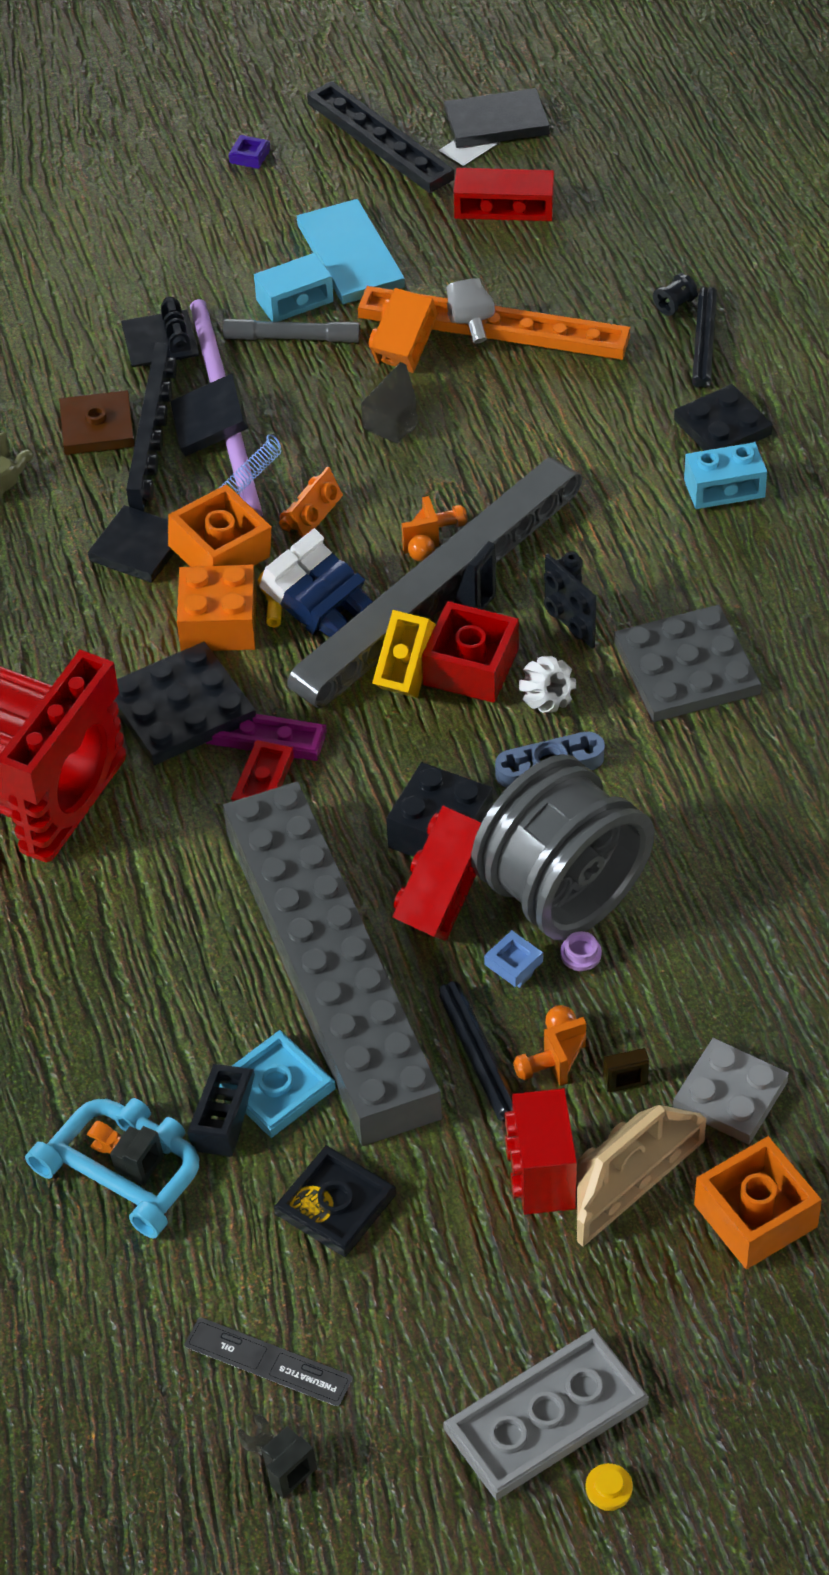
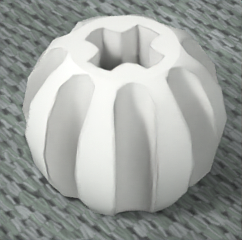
M542 656L537 659V662L531 661L523 669L525 679L519 680V690L525 691L523 700L532 709L538 708L542 713H553L559 707H566L571 702L570 691L576 689V679L570 678L572 668L563 660L557 661V658L553 656Z

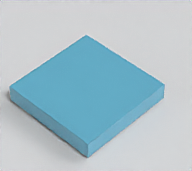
M281 1030L277 1031L232 1065L234 1067L254 1069L255 1076L245 1113L270 1138L274 1137L336 1089L335 1080ZM220 1083L219 1087L237 1089L238 1085Z

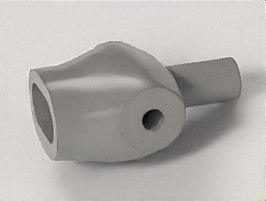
M465 279L447 285V309L450 321L460 324L468 323L475 344L486 341L487 338L482 320L494 315L495 306L492 297L484 289L481 279Z

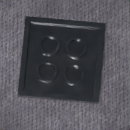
M205 641L117 679L119 694L114 701L118 704V715L153 765H157L213 740L212 736H215L214 734L218 732L236 730L240 728V723L246 720L253 722V717L256 716L255 708Z

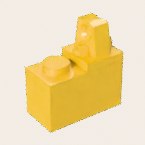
M392 610L372 684L383 690L418 698L423 681L422 653L436 624L428 618Z

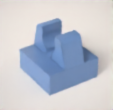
M511 930L484 955L485 965L514 987L520 988L532 977L534 970L543 962V952Z

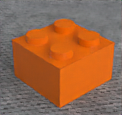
M227 484L168 514V546L190 567L255 566L270 557L272 526Z
M254 565L179 567L177 627L181 651L204 641L211 651L255 650L257 592Z
M769 1136L696 1177L694 1206L746 1270L818 1227L822 1199Z

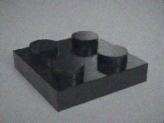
M733 384L674 409V420L703 451L757 442L772 435L773 424Z

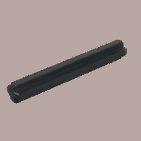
M704 286L699 290L692 384L696 388L701 386L707 388L711 385L717 290L714 287L707 288Z
M456 981L443 984L439 988L440 1000L497 1118L505 1122V1112L512 1111L513 1092L460 984Z

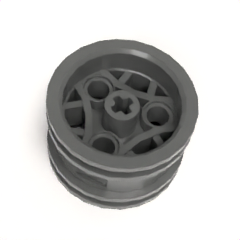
M561 754L536 763L504 790L481 823L474 840L471 863L475 874L489 884V887L504 897H515L521 902L525 917L539 927L540 931L553 940H566L574 932H585L604 919L627 895L650 857L655 829L652 820L626 798L610 797L603 791L600 777L571 755Z

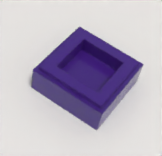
M240 135L228 154L229 163L259 169L270 151V141Z

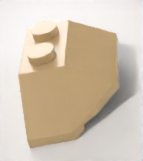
M657 1105L637 1113L627 1123L624 1121L620 1122L612 1129L608 1139L596 1149L592 1147L584 1152L577 1163V1242L584 1247L697 1149L705 1140L706 1118L697 1112Z

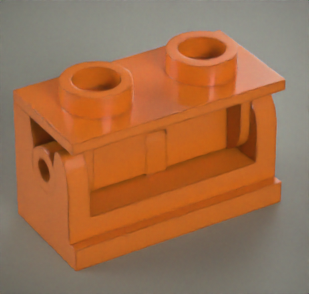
M394 288L391 298L386 299L383 304L380 324L377 329L374 328L369 338V348L376 363L382 361L388 365L414 373L438 316L433 298Z

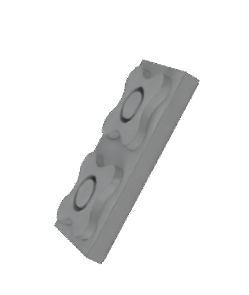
M594 1328L444 1421V1430L497 1501L646 1406L649 1396Z

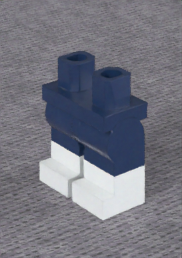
M314 528L292 545L290 550H286L265 567L259 587L294 618L305 624V629L312 635L321 630L328 637H331L349 622L340 614L344 609L355 617L373 601L362 590L365 579L358 572L355 574L347 563L339 560L323 544L324 537Z

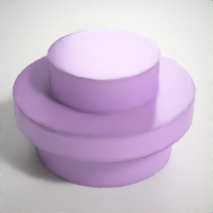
M574 932L561 945V959L570 969L587 971L594 968L601 960V946L596 938L588 932Z

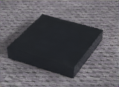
M233 373L170 401L180 450L185 457L248 429L238 381Z
M124 505L88 551L89 561L153 583L175 553L168 546V520Z
M325 1145L274 1206L275 1215L346 1258L397 1195L396 1187ZM307 1186L321 1187L318 1191V1204L325 1213L330 1214L327 1220L315 1222L290 1206V1202L302 1188ZM326 1191L332 1197L333 1207L326 1205L322 1199Z

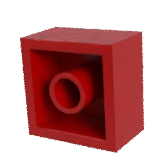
M447 601L422 653L423 685L495 703L519 650V618Z
M565 1089L512 1094V1111L505 1112L507 1133L505 1135L507 1160L511 1161L512 1166L510 1177L513 1199L521 1198L524 1215L576 1209L577 1161Z

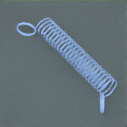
M269 434L267 442H265L266 444H263V447H260L255 452V455L250 457L259 465L260 469L252 463L257 469L255 471L248 464V461L251 462L249 458L222 486L226 485V482L230 484L229 480H231L238 488L237 491L239 493L237 494H240L245 489V486H248L259 473L267 468V465H270L281 454V445L274 435ZM269 436L277 441L278 450L269 442V440L273 441L269 439ZM264 445L267 446L268 449H269L271 452H273L274 456L271 455V454L264 448ZM261 448H263V449L271 456V458H269V457L261 450ZM259 451H261L268 458L269 461L265 460L264 457L259 453ZM256 453L261 456V458L266 462V464L263 463V462L256 456ZM253 456H255V457L263 464V466H261V465L253 458ZM245 464H247V465L254 471L255 474H253V473L245 466ZM242 466L251 473L252 480L247 479L240 472L239 469L243 470ZM237 472H239V473L246 479L247 482H245V481L237 474ZM234 474L237 475L243 481L244 485L236 479V481L241 485V487H239L232 480L231 477L235 478Z

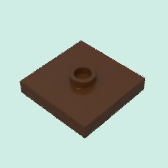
M128 390L59 398L65 455L135 447Z

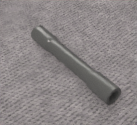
M224 319L223 324L224 339H299L360 343V322L331 321L328 323Z

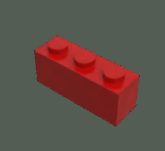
M456 168L454 219L552 221L554 170Z
M442 805L440 812L435 813L428 824L427 834L429 836L423 850L420 849L411 862L410 870L412 874L406 887H402L395 897L393 918L433 937L447 941L476 877L472 868L471 852L481 822Z

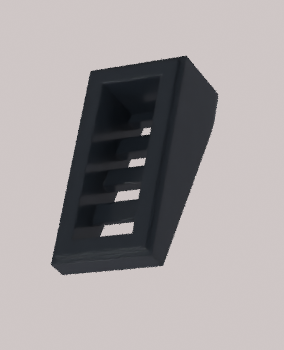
M488 541L468 563L454 603L484 610L496 596V551L494 543Z
M213 1064L187 1131L191 1145L195 1147L197 1152L233 1156L255 1076L254 1069ZM220 1083L238 1085L237 1089L221 1088L219 1086ZM216 1099H218V1100H225V1101H232V1103H231V1104L220 1103V1102H216ZM212 1116H217V1117H224V1118H226V1119H225V1120H218V1119H211V1117H212Z

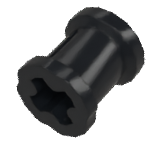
M679 273L674 276L672 283L666 287L661 286L653 292L654 304L661 313L671 316L678 311V307L684 302H691L698 296L697 285L689 275Z

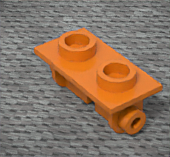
M326 467L317 477H312L308 481L306 488L297 497L298 502H293L287 510L280 514L279 525L283 530H298L301 537H304L312 529H316L341 499L343 494L330 467Z

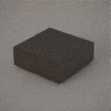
M645 1048L604 1057L603 1082L607 1092H615L648 1083L649 1057Z

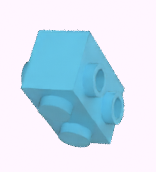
M756 442L686 454L684 481L695 509L765 498L767 469Z

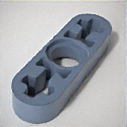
M580 732L503 751L497 756L495 761L496 780L501 786L507 788L530 768V762L528 761H532L533 766L540 762V758L543 756L568 755L567 752L590 770L597 769L604 761V740L596 733ZM581 749H587L590 752V754H587L585 750ZM513 766L516 772H512V770L507 767Z

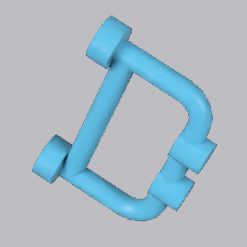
M132 1098L126 1106L109 1099H95L86 1102L74 1112L47 1144L37 1142L25 1155V1160L30 1168L44 1178H52L64 1163L133 1202L137 1207L129 1215L131 1224L141 1234L152 1239L156 1238L166 1227L168 1221L164 1214L191 1183L199 1170V1156L195 1147L183 1139L186 1133L183 1126L170 1117H166L160 1125L148 1119L151 1116L150 1109L145 1103L136 1098ZM97 1116H107L115 1120L117 1125L125 1132L129 1126L138 1130L145 1126L158 1132L163 1153L169 1154L172 1152L182 1159V1166L156 1196L68 1145L91 1119Z

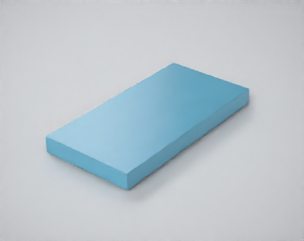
M358 199L296 215L297 225L311 250L332 275L333 288L342 304L361 300L367 286L391 290L405 287V278Z

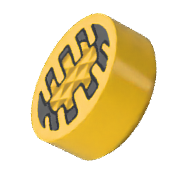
M307 1186L298 1192L290 1202V1206L317 1223L324 1222L329 1218L330 1214L325 1213L318 1204V1191L321 1187ZM326 1191L322 1199L326 1205L333 1207L332 1197Z

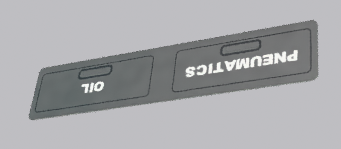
M198 1318L184 1344L188 1349L334 1406L340 1405L353 1379L349 1374L204 1318Z

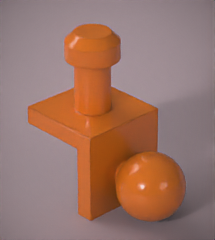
M422 497V509L410 522L401 523L404 554L409 553L415 561L422 562L435 551V547H439V527L454 524L456 527L465 526L468 521L466 509L462 505H456L450 511L435 513L430 497Z
M557 1005L548 1011L545 1018L547 1029H544V1052L529 1057L526 1054L516 1056L513 1062L516 1075L524 1081L533 1078V1073L551 1067L559 1086L568 1084V1073L580 1049L586 1047V1021L584 1017L576 1019V1015L571 1008Z

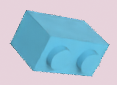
M315 253L254 274L256 300L272 322H279L334 302L332 275Z

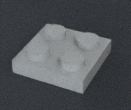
M712 1038L673 1099V1108L700 1113L706 1118V1125L749 1145L786 1086L789 1073Z

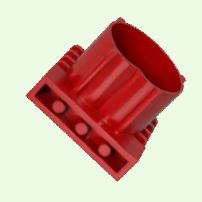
M79 649L53 685L0 666V814L12 818V821L16 824L15 834L20 839L18 848L24 855L42 862L52 861L126 760V750L122 747L124 737L119 732L122 727L121 720L117 717L119 708L117 702L114 701L119 694V688L113 661Z

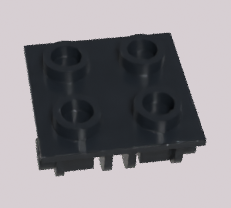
M166 297L163 300L161 314L121 321L132 368L151 365L155 343H169L170 357H174L176 360L199 356L188 310H181L180 302L174 297Z
M567 552L557 561L549 554H546L544 606L547 612L552 617L558 618L563 622L575 638L583 640L590 648H595L597 596L582 584L583 560L576 552Z

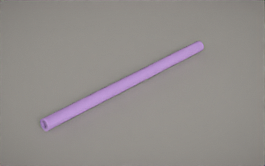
M197 299L190 304V309L209 382L211 383L226 375L207 304L204 300ZM241 432L225 439L233 473H236L235 471L241 468V465H244L248 460ZM245 464V466L251 471V468L247 464ZM242 466L243 470L239 469L240 472L247 479H249V477L244 473V471L252 477L251 473L245 467ZM237 472V474H238L245 482H247L246 479H245L239 472ZM234 474L235 478L244 485L243 481ZM253 480L248 486H245V489L240 492L239 496L262 517L263 513Z

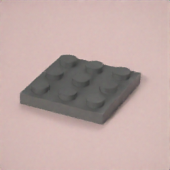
M719 604L614 631V643L653 722L761 693V682Z

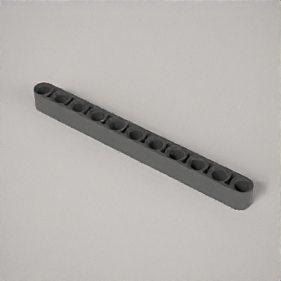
M553 457L545 459L297 664L289 675L287 681L288 689L318 709L327 706L378 663L392 610L428 619L433 617L445 607L447 601L450 602L456 597L468 563L488 541L495 544L497 563L574 498L581 487L582 475Z

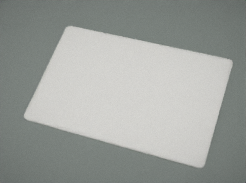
M454 141L439 149V152L464 166L500 142L456 148Z

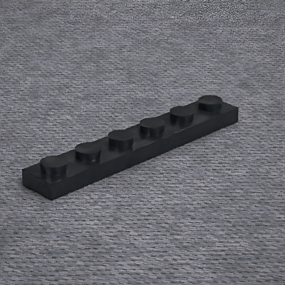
M333 81L307 94L310 106L428 193H432L454 180V169Z
M155 343L126 488L129 507L145 512L147 501L153 500L154 484L151 477L158 474V455L156 451H161L163 447V431L161 426L167 425L168 410L165 403L170 402L172 399V382L170 378H176L177 363L176 358L170 357L169 343Z

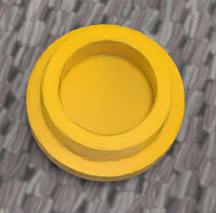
M611 1463L601 1464L592 1469L587 1476L586 1494L589 1500L602 1510H617L627 1504L632 1496L633 1482L631 1476L619 1465Z

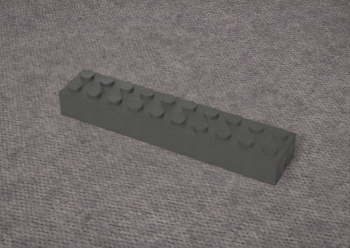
M297 781L223 804L227 836L332 1079L335 1080L336 1088L361 1146L441 1120V1091L299 782Z

